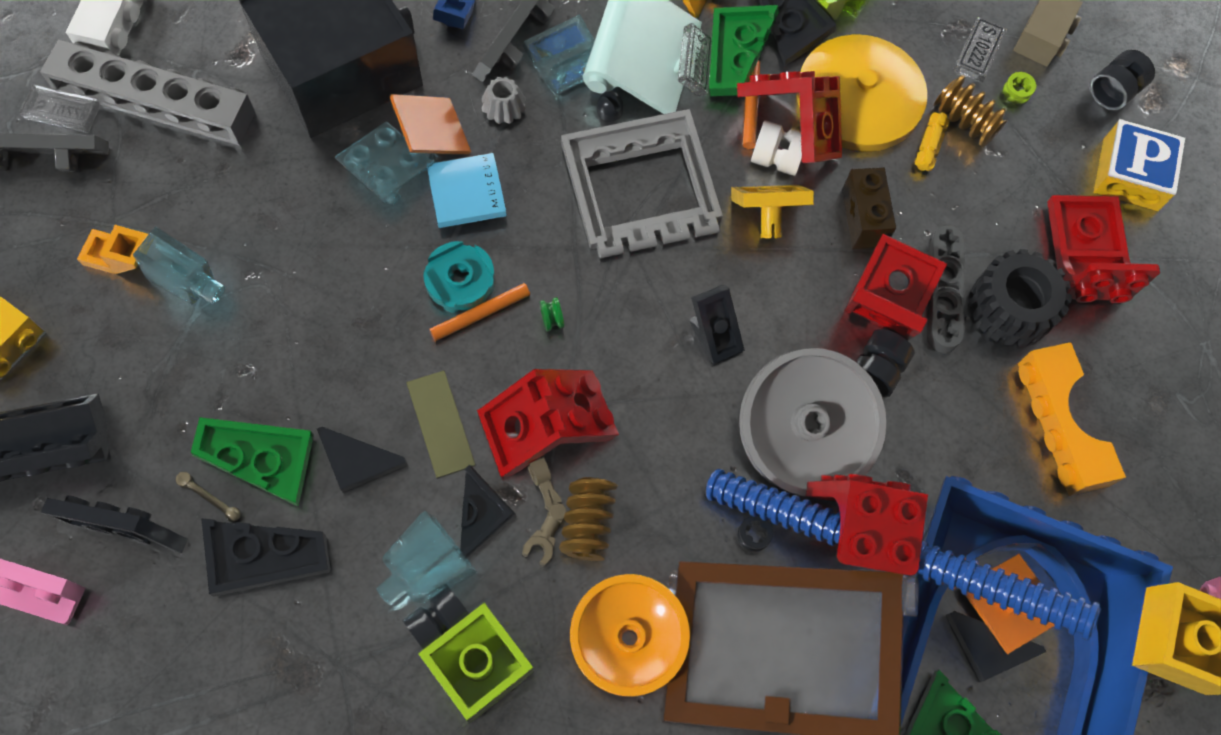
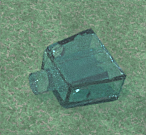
M156 226L133 253V257L147 280L189 304H194L200 296L215 304L224 293L225 286L213 279L214 276L208 261Z
M424 511L383 556L382 560L392 575L376 587L383 600L390 606L406 593L414 602L423 604L447 586L452 588L473 576L477 571L435 516Z

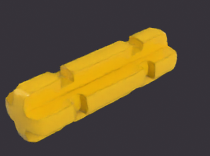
M934 112L930 116L927 124L929 126L925 130L919 148L921 151L918 152L915 160L917 169L920 171H931L935 166L937 160L935 157L939 154L945 136L944 132L949 124L947 114L944 112Z

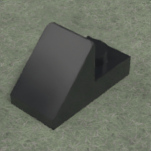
M722 284L691 297L696 316L690 319V323L709 360L715 364L745 351L730 289Z

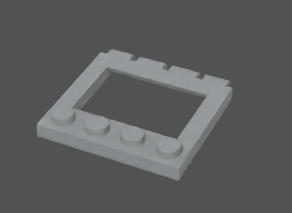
M690 109L561 135V145L590 250L597 248L600 259L624 254L622 244L624 242H627L630 252L656 247V235L660 236L663 245L690 239L688 228H692L695 238L719 233L718 222L722 220L723 215ZM682 148L699 207L603 227L587 167Z

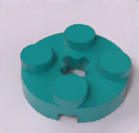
M461 241L449 242L435 249L428 258V264L423 274L426 290L432 300L438 305L443 306L448 312L456 313L460 310H469L478 306L494 291L495 273L492 260L487 252L477 245L472 247L464 245ZM459 270L461 273H469L463 282L451 280L454 278L453 271Z

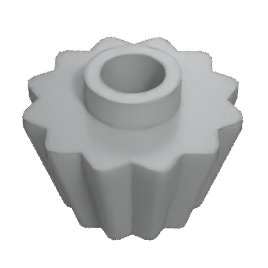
M497 77L496 80H491L481 98L483 103L482 111L487 113L489 120L494 119L497 124L502 122L510 124L514 119H520L521 112L526 110L524 104L526 97L515 81L509 80L508 77Z

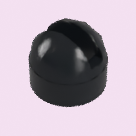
M605 92V94L600 96L597 102V113L601 119L615 121L622 116L623 101L619 94Z

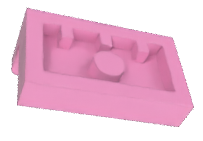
M0 559L1 605L64 625L70 623L86 589L85 587L64 578Z

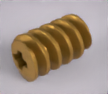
M961 75L942 91L933 106L941 103L939 107L940 113L951 111L949 115L951 122L961 119L959 124L961 130H966L972 126L969 132L971 138L974 139L982 134L979 145L984 147L1000 132L1008 121L1003 120L1006 109L1002 108L994 113L992 110L996 101L993 99L983 104L982 101L986 93L982 91L973 96L972 92L975 84L971 83L963 88L962 84L965 76Z
M583 477L570 483L569 491L573 496L568 497L566 505L571 510L564 515V520L570 525L562 529L561 534L564 538L568 539L560 543L559 550L562 553L581 560H605V558L597 555V550L607 549L609 544L600 540L599 535L610 534L611 529L602 525L601 520L613 518V514L604 510L603 507L615 504V499L605 494L606 491L616 490L618 486L616 483L594 477Z

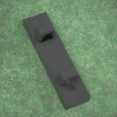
M522 0L472 75L483 82L494 65L498 63L513 71L524 54L510 42L528 16L545 24L554 12L555 7L548 0Z
M0 133V171H8L10 153L55 154L56 169L63 172H78L79 155H109V142L96 135Z

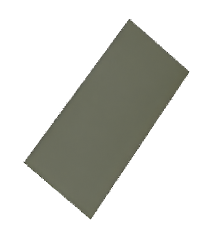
M443 370L406 382L436 478L463 470L469 464L475 466L445 371Z

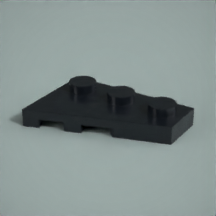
M759 0L761 6L778 5L779 13L771 33L784 66L793 62L836 31L837 24L815 0Z
M67 495L64 501L47 498L41 513L66 524L109 535L115 533L148 545L150 541L166 547L168 550L183 553L188 539L150 521L152 514L143 510L128 507L126 513L120 512L121 508L101 501H97L95 507L89 506L90 502Z
M201 518L209 594L213 597L331 572L326 535L321 531L285 527L272 528L240 522L235 524Z

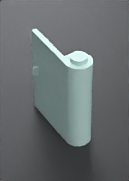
M608 0L583 74V81L593 92L604 93L618 86L663 114L676 112L691 62L694 26L700 29L702 22L669 0ZM695 28L693 51L699 35V30L697 28Z

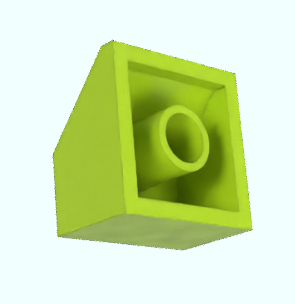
M485 603L418 653L470 724L534 673L533 666Z

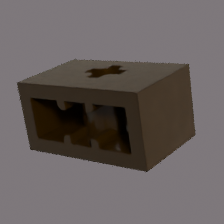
M885 167L851 169L842 188L852 249L875 248L882 234L892 237L896 230Z

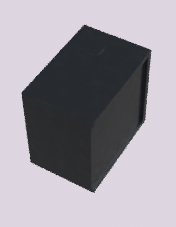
M239 0L260 54L310 138L391 101V94L404 95L423 86L414 40V25L411 12L407 6L398 10L392 0Z

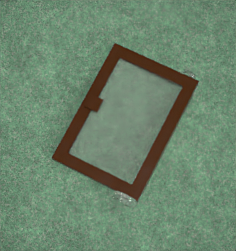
M679 561L678 570L670 572L669 590L676 594L685 610L689 623L690 641L683 665L675 677L667 683L664 721L792 735H900L904 616L917 617L919 583L917 575L910 576L881 571Z

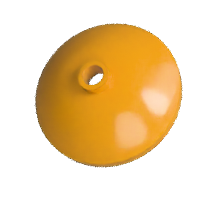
M618 575L596 584L580 600L571 621L570 643L578 667L595 686L618 696H642L665 686L680 670L689 648V623L680 601L666 586L642 575ZM626 632L635 633L637 636L636 643L633 645L625 644L622 640L623 635Z

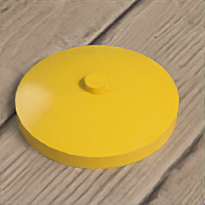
M861 34L844 35L830 39L816 47L806 58L801 68V72L815 71V77L840 76L842 148L853 151L872 152L893 147L909 137L925 112L927 86L920 68L905 51L884 39ZM796 93L797 102L800 109V93Z

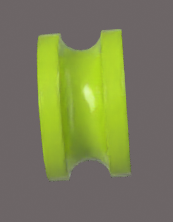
M1025 72L1013 73L1003 86L1004 96L1015 104L1027 102L1036 90L1035 79ZM1020 85L1025 88L1024 90L1022 89L1020 91L1014 89V87H1018Z

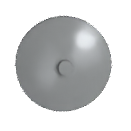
M809 348L783 354L770 361L755 375L742 400L739 427L744 450L760 475L779 489L805 496L807 482L821 481V475L848 476V474L866 476L876 463L883 448L887 421L881 393L864 368L841 353L827 349Z

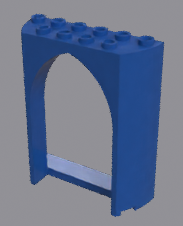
M946 476L943 480L924 539L925 542H928L930 548L939 546L941 547V552L953 551L955 557L962 554L966 556V561L969 562L972 559L999 551H1025L1045 569L1061 595H1065L1068 592L1072 594V598L1075 600L1083 597L1086 599L1085 603L1092 605L1094 602L1100 604L1101 612L1092 638L1089 637L1087 641L1082 639V634L1075 632L1073 635V670L1056 735H1134L1148 672L1132 666L1146 587L1169 584L1173 566L1159 561V557L1153 553L1141 550L1133 551L1123 547L1121 542L1115 538L1104 535L1095 536L1085 532L1083 527L1075 522L1058 521L1050 518L1040 508L1020 506L1010 502L1009 498L1000 492H985L975 488L965 478ZM921 574L917 577H912L903 605L901 725L936 611L948 587V584L945 583L943 586L936 585V580L931 579L929 582L925 581ZM879 684L868 719H878Z

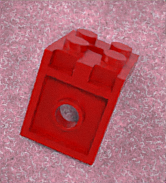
M794 71L772 75H750V82L737 83L738 97L800 93L802 163L842 158L840 76L815 77V71Z
M882 234L845 311L849 313L854 312L870 320V323L880 328L885 327L902 335L906 340H910L922 332L928 320L922 317V314L947 263ZM893 272L904 273L908 278L907 288L904 290L893 289L889 284L890 274Z
M533 369L477 410L501 477L513 476L559 444L605 442L619 435L614 424L613 414L608 409L601 391L600 382L593 370ZM517 418L519 419L521 424V430L519 435H517L515 431V422Z

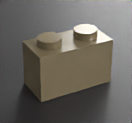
M1039 0L1013 51L1048 67L1054 56L1060 58L1066 50L1070 39L1065 37L1067 33L1072 35L1082 17L1078 16L1077 13L1083 2L1079 0Z

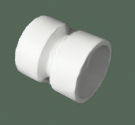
M764 120L751 162L767 168L775 164L777 171L795 176L802 159L801 131L790 129L788 132H784L782 125Z

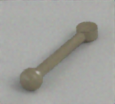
M180 472L176 476L175 481L180 487H188L224 512L228 521L234 522L240 518L241 513L238 508L227 506L193 482V477L188 472Z

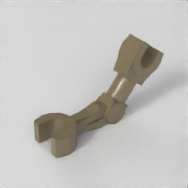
M541 458L531 462L528 471L535 485L540 488L548 514L541 529L537 530L524 544L522 555L527 557L531 547L539 546L544 551L539 564L545 566L552 558L555 538L553 537L567 511L562 504L561 497L557 494L551 483L552 478L545 459Z

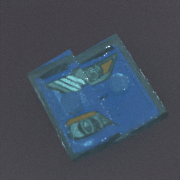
M579 14L525 40L523 47L544 81L557 96L584 82L583 74L595 39H593Z

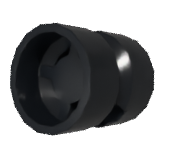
M1128 49L1122 52L1091 80L1090 91L1093 98L1098 104L1108 110L1123 108L1136 94L1140 93L1153 81L1155 77L1154 64L1148 56L1138 50Z
M879 329L873 332L863 349L864 354H860L856 362L871 376L881 396L885 398L890 397L901 379L900 373L906 370L915 351L911 343L904 337L889 330Z
M447 586L430 599L429 609L419 607L402 621L422 649H425L469 615V613L454 592Z

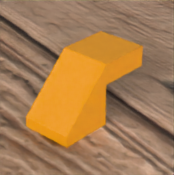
M114 225L111 234L92 229L77 260L84 266L112 274L136 269L151 236L147 233Z

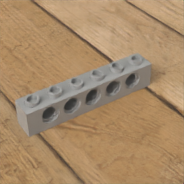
M58 39L40 71L54 92L239 146L255 115V110L248 95L238 88L230 87L228 89L215 85L204 78H198L197 80L183 76L172 69L163 70L152 67L141 60L131 61L124 59L113 52L93 50L79 42L72 44Z

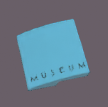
M493 153L427 164L439 228L507 216Z

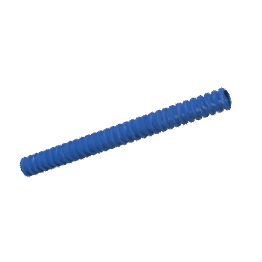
M723 469L715 470L710 476L706 486L708 500L715 501L717 499V502L721 505L728 503L729 508L736 509L738 507L742 513L749 511L750 516L753 517L760 515L761 520L764 521L771 519L774 525L782 523L785 529L793 527L796 533L804 531L807 537L815 535L816 539L820 542L826 539L828 545L831 546L839 543L840 512L835 514L834 510L830 507L824 510L822 505L818 503L812 506L811 501L807 499L801 502L800 497L796 495L790 498L789 493L785 491L779 494L776 488L768 490L765 484L757 486L756 481L749 480L747 482L745 477L738 476L736 478L734 473L728 472L726 474ZM922 541L918 572L912 575L917 577L921 574L923 579L928 582L934 579L936 580V585L943 586L944 583L948 584V588L952 591L959 588L961 589V594L966 596L970 592L974 594V599L981 600L982 597L986 598L987 603L990 605H994L997 602L1003 610H1006L1008 607L1013 608L1014 614L1017 615L1024 612L1030 620H1033L1034 617L1040 618L1041 624L1047 625L1048 622H1051L1057 630H1060L1062 627L1067 628L1068 634L1074 635L1075 632L1082 634V639L1087 641L1089 637L1092 638L1101 612L1100 604L1097 602L1089 605L1085 603L1086 599L1083 597L1075 600L1072 598L1071 593L1066 592L1065 595H1061L1058 593L1057 588L1052 587L1051 590H1047L1043 583L1039 582L1037 586L1033 585L1029 578H1024L1023 581L1019 580L1018 574L1011 573L1010 576L1005 575L1004 569L999 568L997 571H994L990 564H985L984 567L980 566L979 561L976 559H972L971 562L966 561V556L962 554L955 557L953 551L941 552V547L934 546L930 548L928 542Z

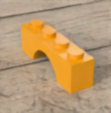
M1068 342L1030 351L1018 363L1019 377L1022 383L1027 386L1032 399V411L1040 419L1045 432L1044 441L1046 447L1053 453L1058 466V478L1061 484L1066 487L1069 496L1107 488L1126 478L1112 442L1098 440L1089 436L1079 428L1072 418L1068 402L1069 393L1074 383L1084 375L1072 343Z

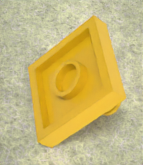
M800 185L731 187V201L743 208L761 207L760 237L772 238L774 236V238H781L782 207L814 205V191Z

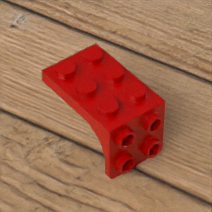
M1052 195L1047 201L1057 270L1062 268L1066 274L1063 280L1070 282L1071 289L1067 293L1072 295V299H1076L1079 303H1088L1095 300L1125 303L1132 300L1140 290L1149 285L1160 274L1158 264H1131L1119 196Z
M848 474V476L821 475V481L807 482L806 497L838 503L840 510V536L837 559L840 563L910 576L918 572L928 494L910 491L911 484L895 481H886V483L872 481V477L857 474Z

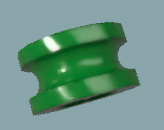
M558 297L552 298L550 303L545 302V300L539 301L546 331H551L553 326H558L559 329L564 328V319Z

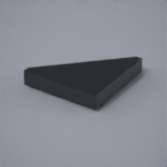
M325 427L317 428L342 493L408 466L403 456Z
M470 464L465 468V489L459 558L463 563L468 561L516 517V513Z
M957 611L946 615L980 682L1047 652L1044 646L1029 641L1007 655L984 622Z

